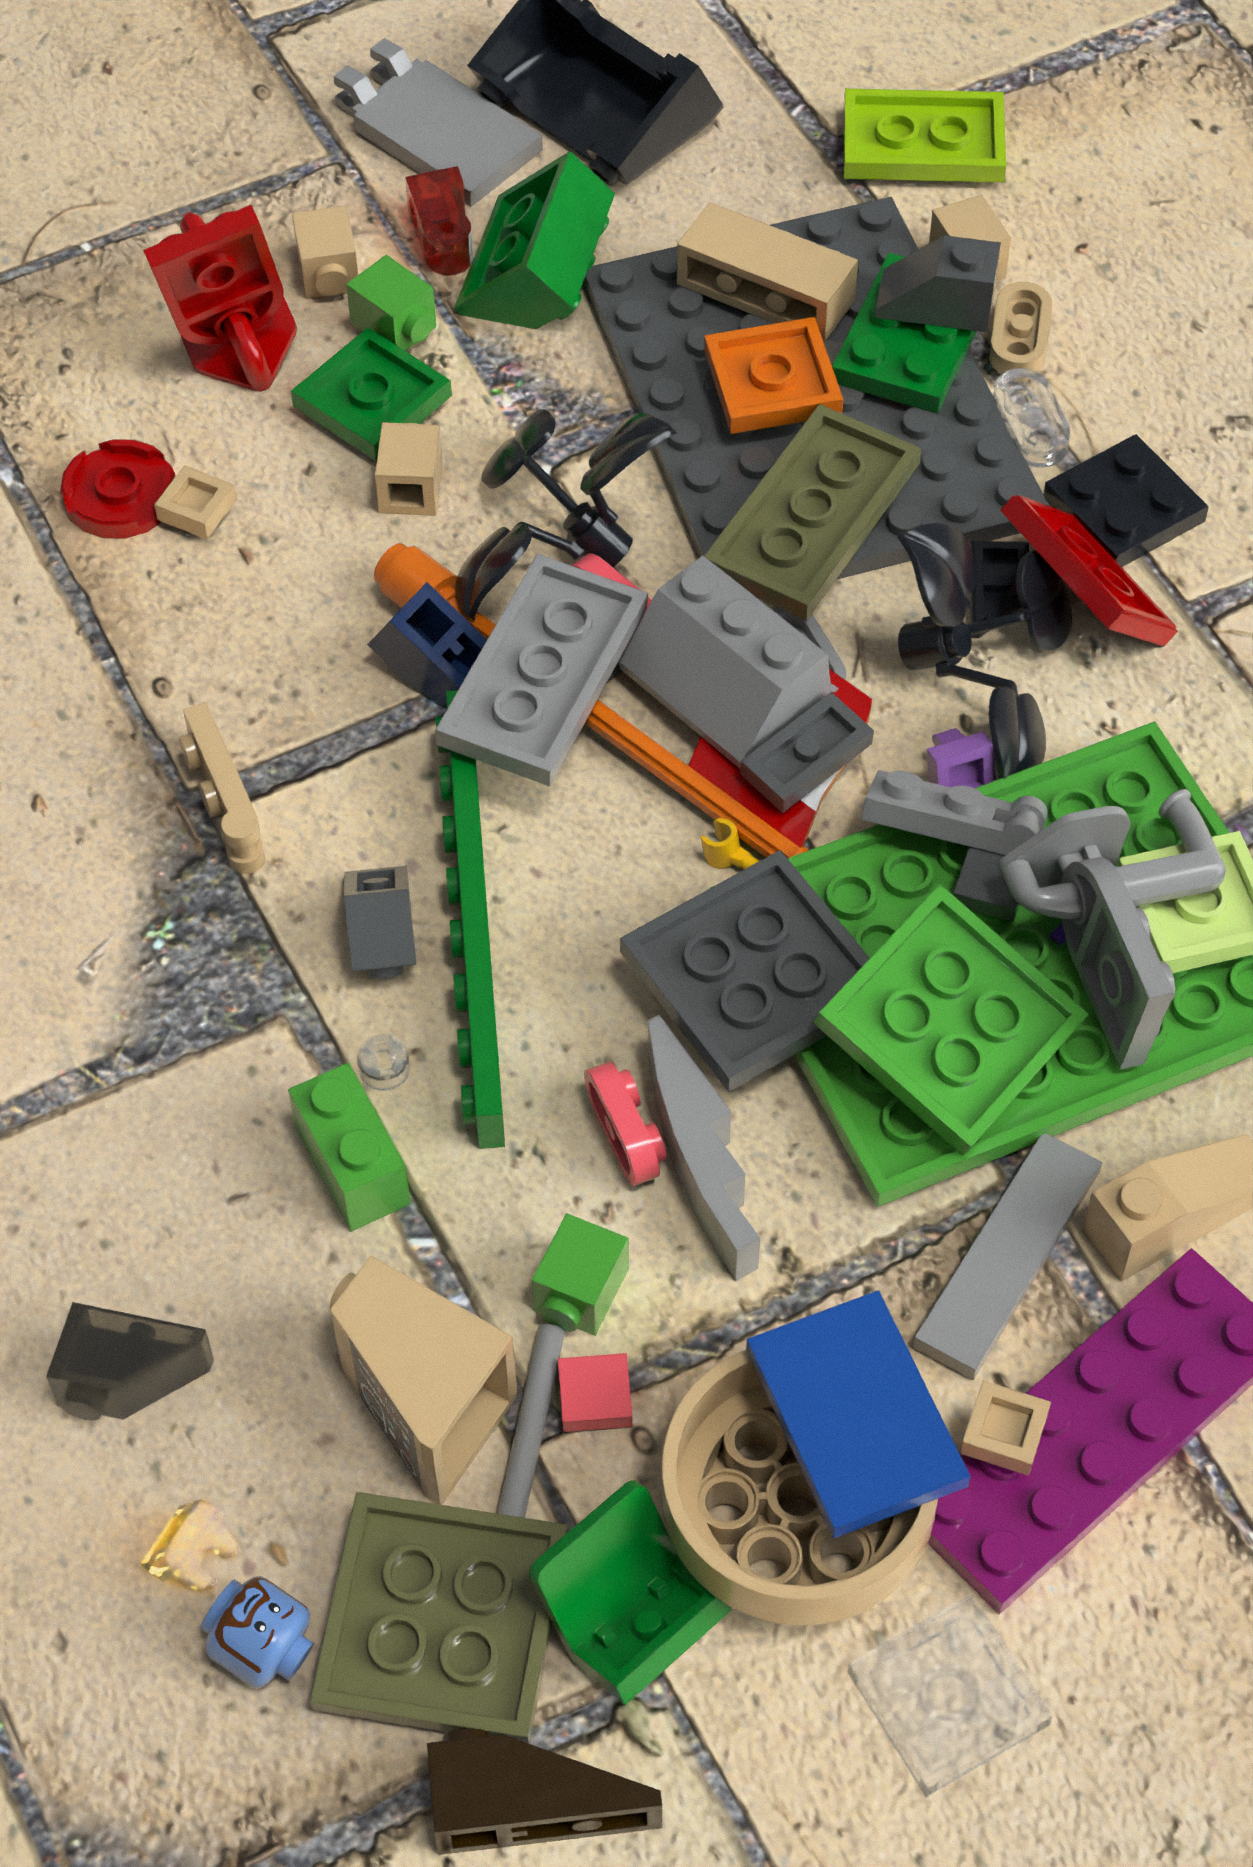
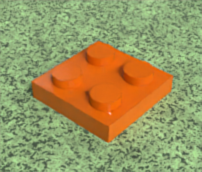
M815 317L704 335V353L730 434L807 421L819 404L842 413L843 397Z

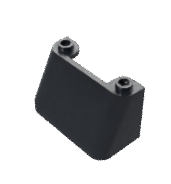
M518 0L467 65L481 82L476 88L480 95L500 108L506 103L591 162L588 165L591 171L610 186H614L617 181L628 185L710 125L724 107L699 65L680 53L676 58L669 53L662 57L600 16L594 5L588 0Z

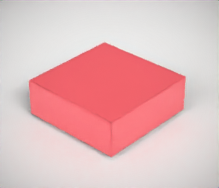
M627 1353L558 1358L563 1432L633 1427Z

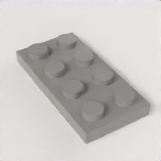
M537 554L435 730L436 745L551 786L647 609L648 592Z

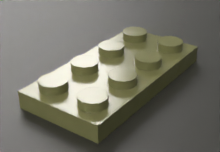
M819 404L705 554V557L756 598L807 621L919 466L922 448Z

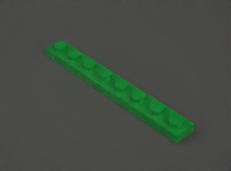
M458 690L446 691L447 709ZM436 716V728L443 716ZM438 746V753L450 752L451 765L439 766L442 803L454 802L455 813L452 816H442L445 854L457 853L458 867L446 868L449 905H461L462 912L461 920H450L452 959L465 958L466 973L453 974L456 1013L469 1012L470 1028L457 1029L460 1068L473 1067L474 1082L473 1085H461L464 1125L477 1124L479 1149L505 1147L476 759Z

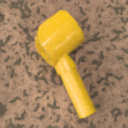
M718 818L713 821L715 834L721 842L711 841L703 835L700 837L706 862L712 867L727 868L735 865L740 869H746L759 862V860L751 856L750 852L740 847L737 828L728 819Z

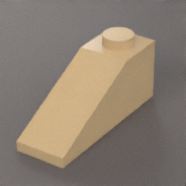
M1248 1134L1153 1159L1092 1191L1083 1231L1121 1282L1253 1208V1140Z

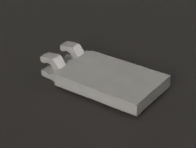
M385 38L370 48V57L380 61L371 69L372 77L382 84L379 88L375 90L367 75L350 66H346L333 76L334 85L344 89L335 96L336 105L354 117L355 131L469 207L475 205L543 151L542 134L427 60L421 62L416 59L411 63L402 47Z

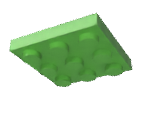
M939 884L818 1013L813 1023L964 1156L1089 1014Z

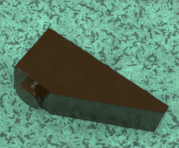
M481 1729L455 1730L445 1734L443 1741L427 1743L434 1834L439 1855L662 1828L661 1790L503 1734L487 1736V1732Z

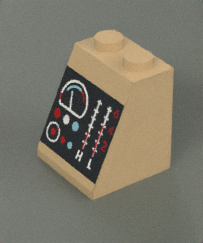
M370 1255L356 1275L348 1273L340 1281L330 1301V1311L342 1371L427 1498L435 1504L442 1505L518 1397L513 1336Z

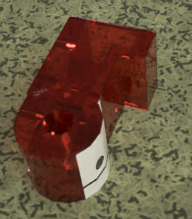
M458 166L405 177L408 213L427 265L432 271L445 276L465 272L473 261L471 222L465 216L464 184Z

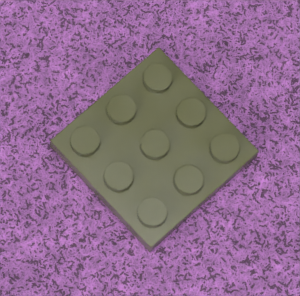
M356 1492L311 1693L310 1704L312 1709L444 1732L468 1728L481 1729L487 1732V1736L503 1734L530 1744L552 1621L529 1577V1571L536 1559L569 1532L568 1524Z

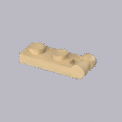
M203 702L183 709L188 734L179 737L180 747L190 772L201 769L205 781L199 783V789L209 816L212 818L221 815L222 817L221 827L224 841L227 843L226 852L229 865L238 873H253L259 870L265 861L257 814L207 703Z

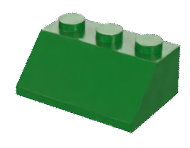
M569 151L499 194L454 309L461 316L531 329H538L556 318L559 320L567 318L581 301L582 296L579 292L587 270L594 265L596 257L593 253L599 237L609 224L607 215L615 193Z

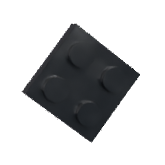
M1137 434L1046 481L1043 494L1046 501L1053 508L1074 515L1121 567L1204 523L1209 508Z

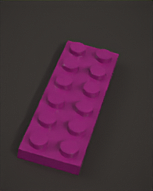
M1193 1248L1189 1249L1025 1393L1051 1402L1029 1476L960 1454L971 1476L969 1487L938 1498L928 1544L1000 1615L1253 1385V1302Z

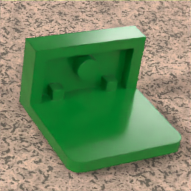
M635 1480L626 1482L609 1498L603 1501L595 1510L536 1559L529 1571V1577L572 1662L624 1705L630 1702L732 1610V1607L726 1605L706 1590L688 1571L673 1546L648 1489Z

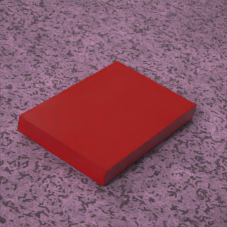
M1013 495L1001 508L1000 511L1107 629L1161 646H1165L1178 632L1176 630L1177 626L1074 515L1020 495Z

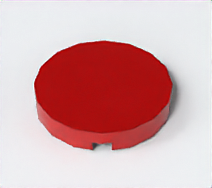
M112 439L99 443V450L92 451L88 455H86L84 450L72 459L63 472L60 491L69 519L82 531L101 538L126 539L149 532L161 523V521L157 520L155 503L176 476L172 465L165 460L164 454L155 446L137 440Z

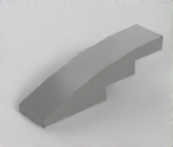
M657 1015L648 1020V1057L658 1117L674 1169L700 1226L736 1282L758 1269L760 1237L739 1209L744 1206L745 1172L725 1147L730 1144L731 1110L661 1016Z

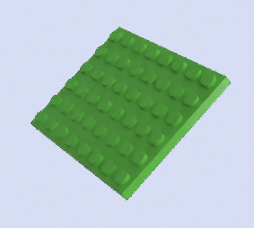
M1155 721L1009 775L1006 779L1001 778L975 788L984 796L1012 803L1023 796H1034L1040 799L1048 810V818L1044 828L1069 813L1105 806L1121 807L1126 811L1131 824L1119 858L1182 844L1170 820L1162 819L1158 814L1159 808L1165 799L1180 789H1187L1190 792V801L1202 816L1211 837L1230 833ZM878 824L788 859L869 958H871L939 884L953 895L970 846ZM1020 904L1014 922L972 911L1089 1015L964 1156L829 1036L822 1038L794 1055L876 1206L879 1207L1033 1145L1043 1134L1058 1135L1253 1056V955L1172 973L1175 982V996L1169 1004L1161 1023L1159 1034L1155 1037L1145 1064L1119 1069L1075 968L1066 941L1061 946H1058L1049 937L1062 922V919L1028 911Z

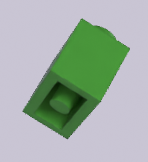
M349 1062L288 1089L295 1128L350 1232L411 1205L406 1165Z

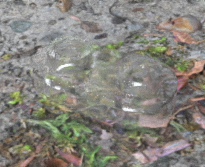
M1024 368L1012 369L1000 375L995 382L993 398L1015 448L1024 455L1028 465L1032 467H1050L1062 461L1068 450L1070 427L1048 380L1042 374Z

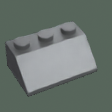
M703 555L657 590L619 661L620 669L738 768H741L742 759L831 692L828 654Z

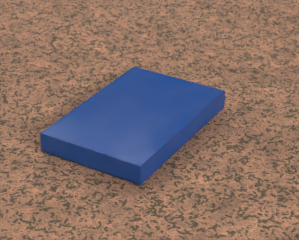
M879 1290L747 1339L746 1351L833 1539L969 1487L971 1476Z

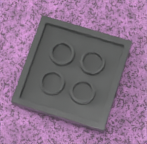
M781 850L620 938V953L728 1092L826 1037L827 1035L813 1023V1020L870 959Z

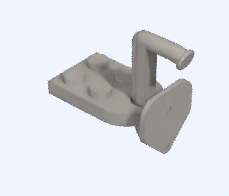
M1180 789L1171 794L1161 804L1158 811L1162 819H1169L1173 824L1187 853L1115 867L1131 823L1123 808L1105 806L1073 812L1060 817L1006 854L998 862V867L1007 888L1018 904L1028 911L1062 919L1069 953L1119 1069L1145 1064L1155 1037L1159 1034L1160 1026L1169 1004L1175 996V982L1172 971L1166 962H1160L1150 941V926L1147 916L1141 908H1136L1135 906L1210 892L1217 889L1225 877L1226 869L1224 862L1202 816L1190 801L1191 794L1187 789Z

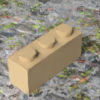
M711 202L706 205L677 243L678 285L773 323L815 317L824 343L855 301L858 270L857 259Z

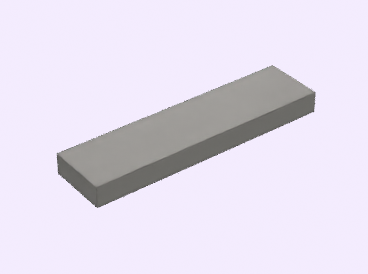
M1047 1133L1041 1135L914 1337L913 1348L974 1380L1098 1177L1102 1162Z

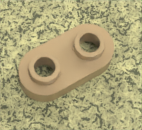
M1015 282L1001 289L997 296L989 360L992 367L998 373L1009 378L1023 379L1034 376L1045 364L1052 298L1043 287L1037 284Z

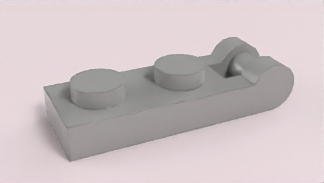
M878 770L865 797L861 820L1006 855L1043 830L1048 818V810L1046 805L1034 796L1019 797L1012 803L984 796L979 790L968 786L947 787L922 781L919 776L906 771H893L889 773Z

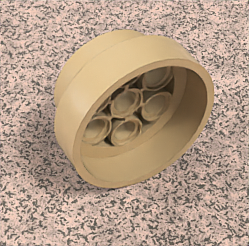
M746 1350L730 1356L706 1372L691 1387L677 1407L667 1430L662 1456V1507L665 1524L673 1546L688 1571L706 1590L726 1605L760 1620L786 1625H819L847 1619L867 1611L896 1591L917 1566L927 1547L933 1528L938 1499L833 1539ZM757 1444L766 1447L772 1455L764 1460L752 1461L744 1458L738 1451L744 1446ZM791 1498H800L812 1504L815 1510L804 1516H795L785 1512L780 1504ZM720 1504H731L738 1507L744 1515L735 1521L723 1522L712 1517L709 1511ZM833 1553H844L851 1556L858 1566L848 1572H837L827 1567L823 1562V1558ZM761 1559H773L780 1562L787 1571L776 1578H764L757 1575L751 1569V1565Z

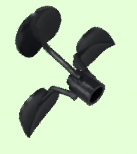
M540 409L531 414L519 426L515 436L506 440L495 451L486 464L481 479L488 488H497L506 483L524 464L570 512L563 523V529L568 533L567 540L523 521L517 523L511 531L506 527L497 529L470 554L458 573L455 594L462 611L471 620L475 621V615L482 600L524 554L531 543V538L567 552L574 560L578 559L581 554L585 556L592 553L601 557L612 567L617 565L629 551L633 538L616 522L618 515L608 507L600 489L649 449L669 436L677 434V432L668 423L647 413H636L620 423L594 450L589 459L591 469L582 477L580 489L586 495L591 496L595 506L591 507L587 502L577 505L532 458V455L551 438L556 423L554 416L546 409Z
M943 523L920 525L902 532L897 538L911 560L923 603L930 615L923 617L922 621L906 623L901 627L898 635V650L902 662L910 670L936 667V675L939 678L954 676L995 688L990 696L988 713L999 779H1006L1009 775L1043 763L1046 752V734L1043 718L1034 697L1029 693L1018 694L1016 683L1012 680L955 664H958L962 657H966L970 653L972 645L971 635L1027 621L1032 645L1037 650H1055L1062 646L1070 633L1072 625L1071 602L1062 578L1036 550L1027 552L1021 558L1016 573L1017 594L1023 610L966 625L963 619L966 612L970 609V601L967 596L973 591L977 579L973 553L966 537L957 528Z

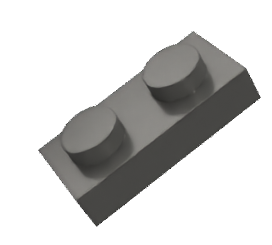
M830 692L742 759L740 774L781 813H784L872 745L874 730Z

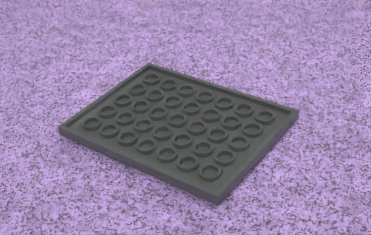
M892 196L770 225L858 260L855 301L824 343L831 365H833L888 252L906 257L918 250ZM677 246L594 265L587 270L583 286L637 413H647L668 423L677 432V434L669 436L652 447L696 553L700 558L702 555L705 556L806 422L730 434L704 353V335L775 323L678 285ZM968 349L938 414L839 385L843 397L842 414L922 449L919 466L837 579L911 561L897 538L899 534L908 529L930 523L948 524L961 531L970 545L971 540L992 541L1020 534L1000 511L1013 495H1020L1049 506L970 349Z

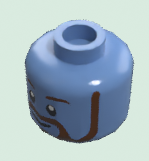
M262 1576L253 1577L243 1584L235 1579L232 1580L213 1603L200 1626V1629L208 1634L205 1649L209 1658L253 1688L267 1685L277 1674H280L289 1681L301 1667L314 1645L312 1641L304 1637L309 1626V1609L296 1598Z

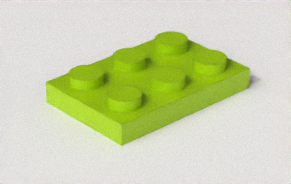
M845 88L844 179L963 182L1005 181L1004 92Z

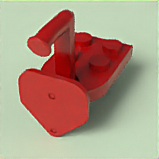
M252 205L237 211L222 213L206 224L198 214L187 212L183 214L180 221L182 234L170 235L159 244L143 251L177 330L181 335L194 369L202 375L254 391H265L272 385L297 333V325L283 296V286L260 222Z

